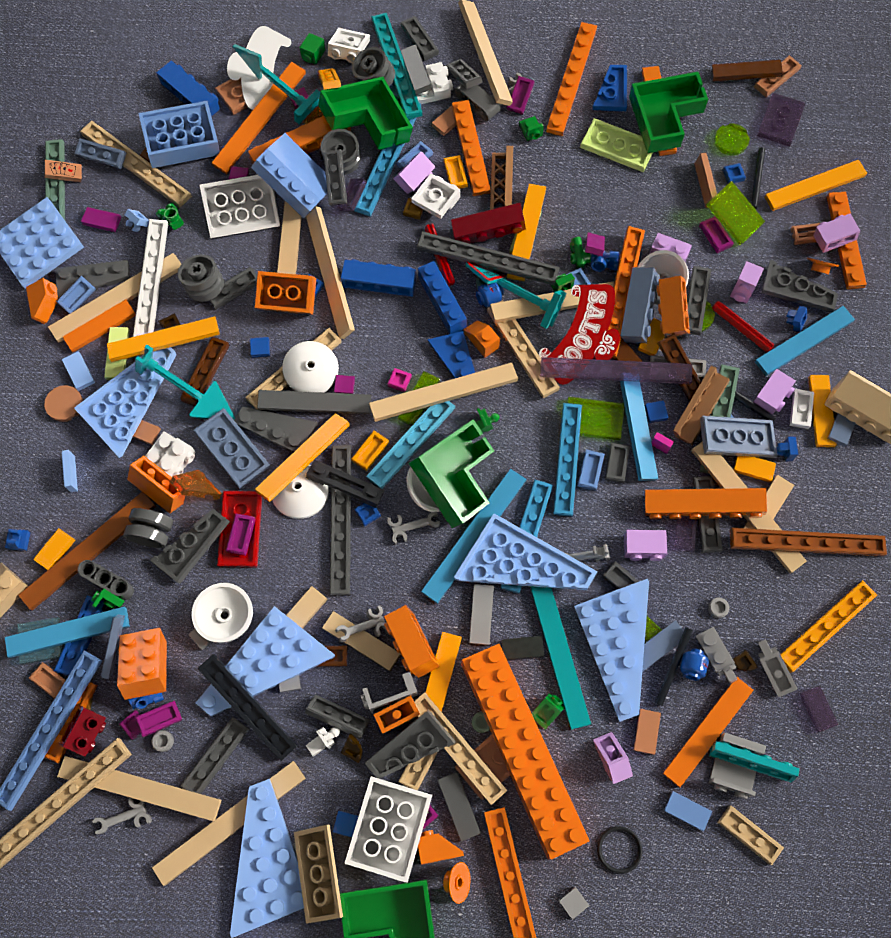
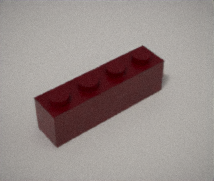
M521 203L451 219L455 240L469 244L484 242L495 237L501 238L504 235L517 234L526 230Z

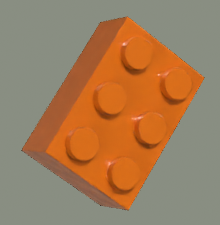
M258 271L255 308L266 311L313 315L316 278L309 275Z
M407 605L384 616L387 621L384 626L389 635H392L395 639L393 645L396 651L400 652L402 657H404L401 661L406 671L420 678L440 667L414 613Z
M161 628L120 635L117 686L125 700L166 692L167 641Z

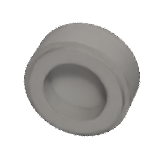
M714 598L708 605V611L712 617L720 619L728 614L729 604L723 598Z
M161 730L153 735L151 743L155 750L166 752L172 748L174 738L171 733Z

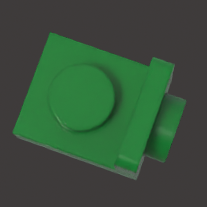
M535 116L519 121V127L526 141L536 140L543 136L544 126L542 123H538Z
M572 273L568 275L562 274L555 280V286L551 285L554 292L572 289L575 278Z
M104 588L101 592L97 590L90 600L94 602L93 608H96L101 599L105 600L103 604L112 609H115V607L120 608L124 603V600Z
M548 694L532 712V716L546 730L564 709L563 703L557 696Z

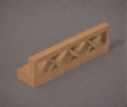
M506 146V153L492 152L490 210L494 209V205L498 202L504 206L512 205L513 146ZM495 159H506V162L499 166ZM499 172L505 176L501 181L495 177ZM499 186L505 191L500 196L494 192Z
M711 366L673 430L676 438L690 445H693L701 431L700 418L702 416H710L730 381L729 378L718 374L716 367Z

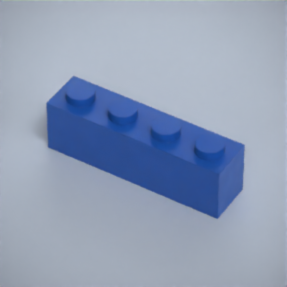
M171 60L156 72L160 84L185 105L208 101L211 117L220 110L217 96L214 93H209L202 83L196 82L195 78L191 74H187L179 64L176 65Z
M355 259L345 260L341 282L344 288L413 297L416 269L408 266L397 267L392 264L382 265L375 262H360Z
M432 261L419 267L418 279L448 333L452 334L463 331L467 327V318L436 263Z

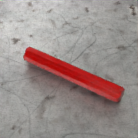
M431 223L425 226L427 233L438 235L434 224ZM435 255L447 285H454L455 279L447 258Z
M717 301L713 305L712 310L768 353L774 347L771 341L723 303Z

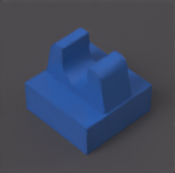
M799 306L798 310L788 311L786 322L793 325V331H802L807 319V307Z
M787 437L783 443H779L778 447H776L778 456H784L785 461H793L798 455L796 437Z
M9 529L5 548L7 550L27 551L31 532L28 530Z

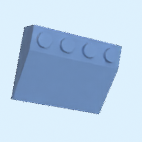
M208 101L139 113L152 168L213 157L220 153Z
M286 133L269 146L251 167L303 218L328 193L325 171Z

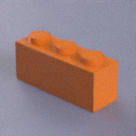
M682 276L659 279L657 294L660 297L658 310L662 316V321L660 322L661 332L667 337L674 333L676 336L690 334L685 279Z
M142 456L130 464L127 480L168 513H172L184 504L187 489L147 457Z

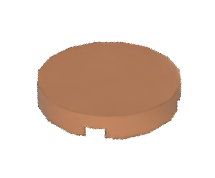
M68 385L59 386L48 393L44 407L52 419L59 422H68L72 420L71 418L79 415L74 408L83 402V398L74 387Z

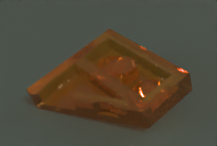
M199 469L172 476L169 481L182 495L204 498L205 495H212L214 500H219L222 495Z

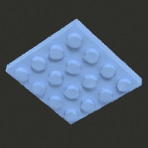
M48 197L0 230V254L25 289L84 248Z

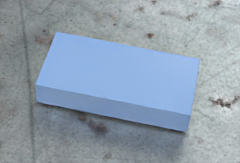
M79 351L62 359L78 391L95 383Z
M64 450L61 452L64 487L70 492H77L75 456L69 450Z

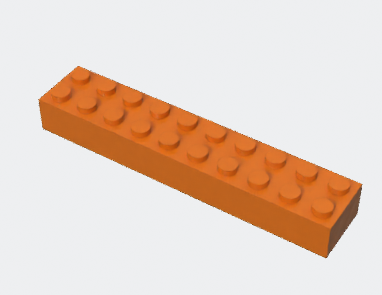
M500 644L462 659L461 666L494 736L497 747L505 761V765L547 859L552 860L589 842L590 840Z

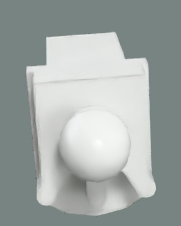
M323 727L316 731L319 736L306 745L312 756L317 755L326 747L330 749L335 744L333 738L340 734V729L333 727L327 732Z

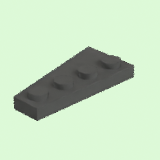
M772 259L769 261L761 293L831 313L835 310L838 293L818 283L814 284L808 281V278L803 275L798 276L792 273L791 269L777 265L776 261Z
M128 260L56 268L58 299L81 276L94 286L96 290L105 285L111 286L130 279Z
M243 406L234 419L240 428L292 453L312 436L318 425L314 421Z
M212 509L197 521L193 528L187 533H182L177 541L172 545L166 546L162 553L154 556L150 561L177 583L181 584L230 521Z
M428 709L366 760L365 764L380 779L402 769V767L410 763L419 761L427 755H432L440 749L455 744L456 741Z

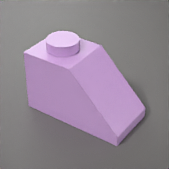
M612 732L593 739L603 766L613 784L633 776L628 756Z

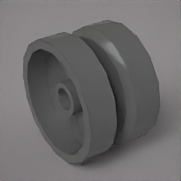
M370 47L364 49L355 57L352 63L353 75L359 82L384 77L388 86H390L395 78L394 66L380 48Z
M335 129L328 132L321 142L323 161V152L341 149L344 175L352 173L361 162V153L356 136L345 129Z
M194 255L186 259L178 269V278L188 296L194 301H209L221 293L224 287V279L214 259L208 255Z
M142 508L131 509L128 520L132 524L126 526L123 537L139 545L159 549L166 548L168 536L165 533L171 531L174 520L152 510Z

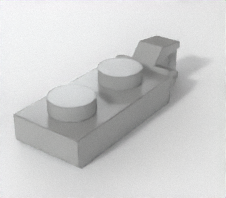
M712 627L696 635L697 641L715 672L719 676L725 675L729 684L737 681V677L733 672V669L736 668L735 662L715 628Z
M766 639L758 642L762 653L758 654L759 660L778 698L797 690L798 688L776 647L770 649Z

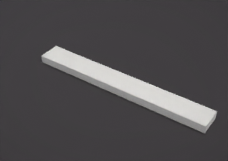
M149 219L133 337L154 332L168 230L167 220Z

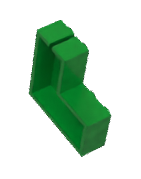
M699 72L632 84L629 99L647 153L681 147L685 133L679 117L704 113L708 97L705 88L702 87L703 83Z
M384 77L342 85L338 88L320 90L318 106L332 130L364 124L378 150L392 147L393 143L400 145L410 141L413 127Z
M474 419L409 462V465L451 528L463 524L490 503L468 471L494 452L486 437L472 443L471 440L483 434Z
M427 880L340 893L344 938H368L389 934V938H435Z

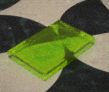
M732 181L706 204L739 245L743 244L765 222Z
M568 397L567 403L582 405L579 436L621 440L623 403Z

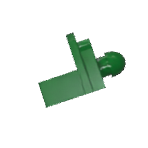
M477 408L481 420L477 421L476 424L482 433L494 429L492 423H496L500 416L497 413L488 416L485 408L482 410Z

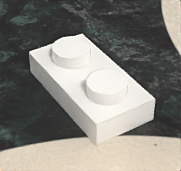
M800 389L793 391L789 426L804 429L811 427L814 392Z

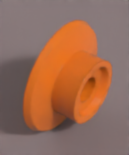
M807 257L809 261L813 262L811 270L829 274L831 267L840 266Z
M463 862L455 864L451 870L445 873L443 879L445 892L449 893L451 899L458 904L465 901L470 890V872L467 865Z

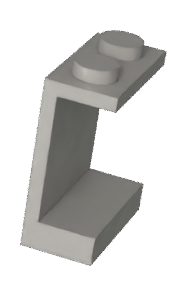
M411 673L402 674L407 691L375 703L372 702L368 689L364 688V694L360 695L364 708H369L371 712H375L391 706L410 695L412 698L418 696Z
M728 733L720 735L719 742H727L732 747L738 749L746 748L751 753L757 755L765 754V745ZM715 758L709 784L714 785L715 790L721 792L730 790L735 792L736 797L747 799L748 797L755 796L756 793L752 791L756 771Z

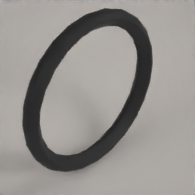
M615 826L607 829L600 836L597 853L599 860L606 869L613 873L625 874L631 872L639 865L642 858V845L640 839L632 830L623 826ZM611 832H627L636 841L638 855L630 867L616 869L611 867L603 858L602 843Z

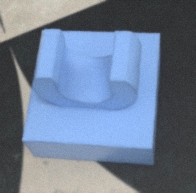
M127 209L125 216L129 219L126 221V226L132 227L134 223L132 229L134 232H139L141 226L148 227L149 220L139 211Z

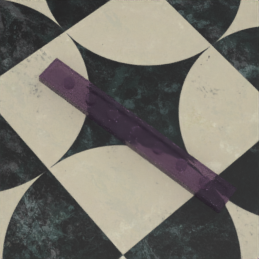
M541 357L540 377L691 384L692 364Z

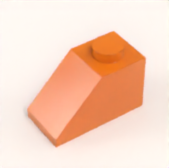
M42 278L27 286L26 291L31 318L46 324L57 304L58 295L56 284Z
M477 320L463 330V333L484 358L499 349L500 338L488 324Z
M410 695L373 715L383 734L420 715Z
M433 830L421 833L418 844L421 865L464 856L462 850L438 833L434 834Z

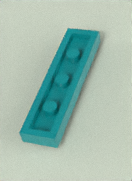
M716 741L710 749L709 756L790 783L799 776L800 768L794 767L789 762H778L772 760L770 756L751 753L746 748L738 749L732 747L727 742Z

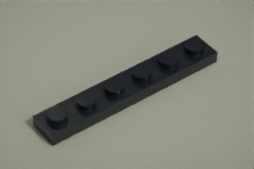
M212 654L197 668L281 761L297 747V744L215 654Z

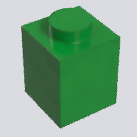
M311 33L307 35L299 47L301 58L315 65L326 51L324 39Z

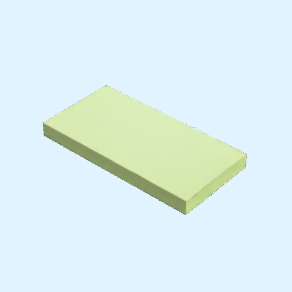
M595 118L580 145V148L641 172L645 171L653 152L647 153L642 136Z

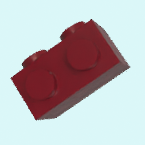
M79 705L59 744L86 757L87 753L92 752L96 744L94 740L97 734H100L105 728L106 717Z

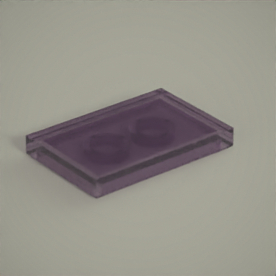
M773 93L757 136L790 147L806 103Z

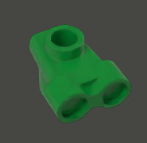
M169 203L165 209H159L156 212V216L160 220H167L168 225L173 230L184 225L183 220L179 216L178 209L173 203Z
M581 237L572 238L569 243L572 252L570 260L572 264H575L576 268H582L586 263L591 262L590 253L585 252V249H582Z

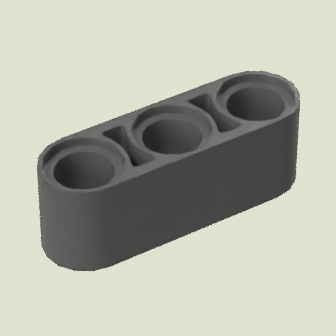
M460 84L454 89L459 100H469L471 110L484 121H489L501 110L499 103H496L495 99L478 85L467 89L464 85Z
M84 560L79 564L78 573L101 589H106L122 600H128L133 596V586L125 579L91 560ZM93 567V571L86 575L87 570ZM109 576V581L102 584L103 579ZM126 585L125 591L119 593V589Z

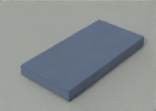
M224 408L193 430L240 490L271 467Z
M702 416L700 418L704 454L766 458L778 456L773 420Z

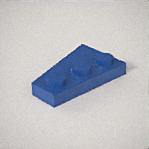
M610 65L592 110L626 111L627 65Z
M463 331L428 339V344L437 353L438 358L442 360L453 379L475 373Z

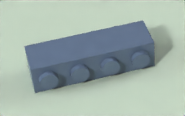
M654 267L632 268L620 335L626 343H647L648 337L651 335L650 322L654 318L653 305L657 301L656 288L659 285L660 275Z

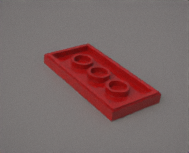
M223 491L221 515L230 522L219 536L218 567H258L262 496L256 491ZM235 514L252 516L256 519L246 556L226 552Z

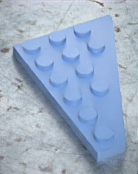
M171 347L153 351V359L159 363L158 365L168 371L177 355ZM134 362L74 409L117 457L120 458L123 456L164 378L148 369L140 375L135 371Z
M493 514L455 574L454 579L463 582L587 590L597 571L500 516Z
M648 579L574 606L619 722L639 715L649 590Z
M274 606L228 662L226 667L254 697L329 659H333L335 654ZM212 684L196 702L210 716H215L223 710L232 707Z
M270 779L252 785L248 790L230 930L231 938L304 908L297 856Z

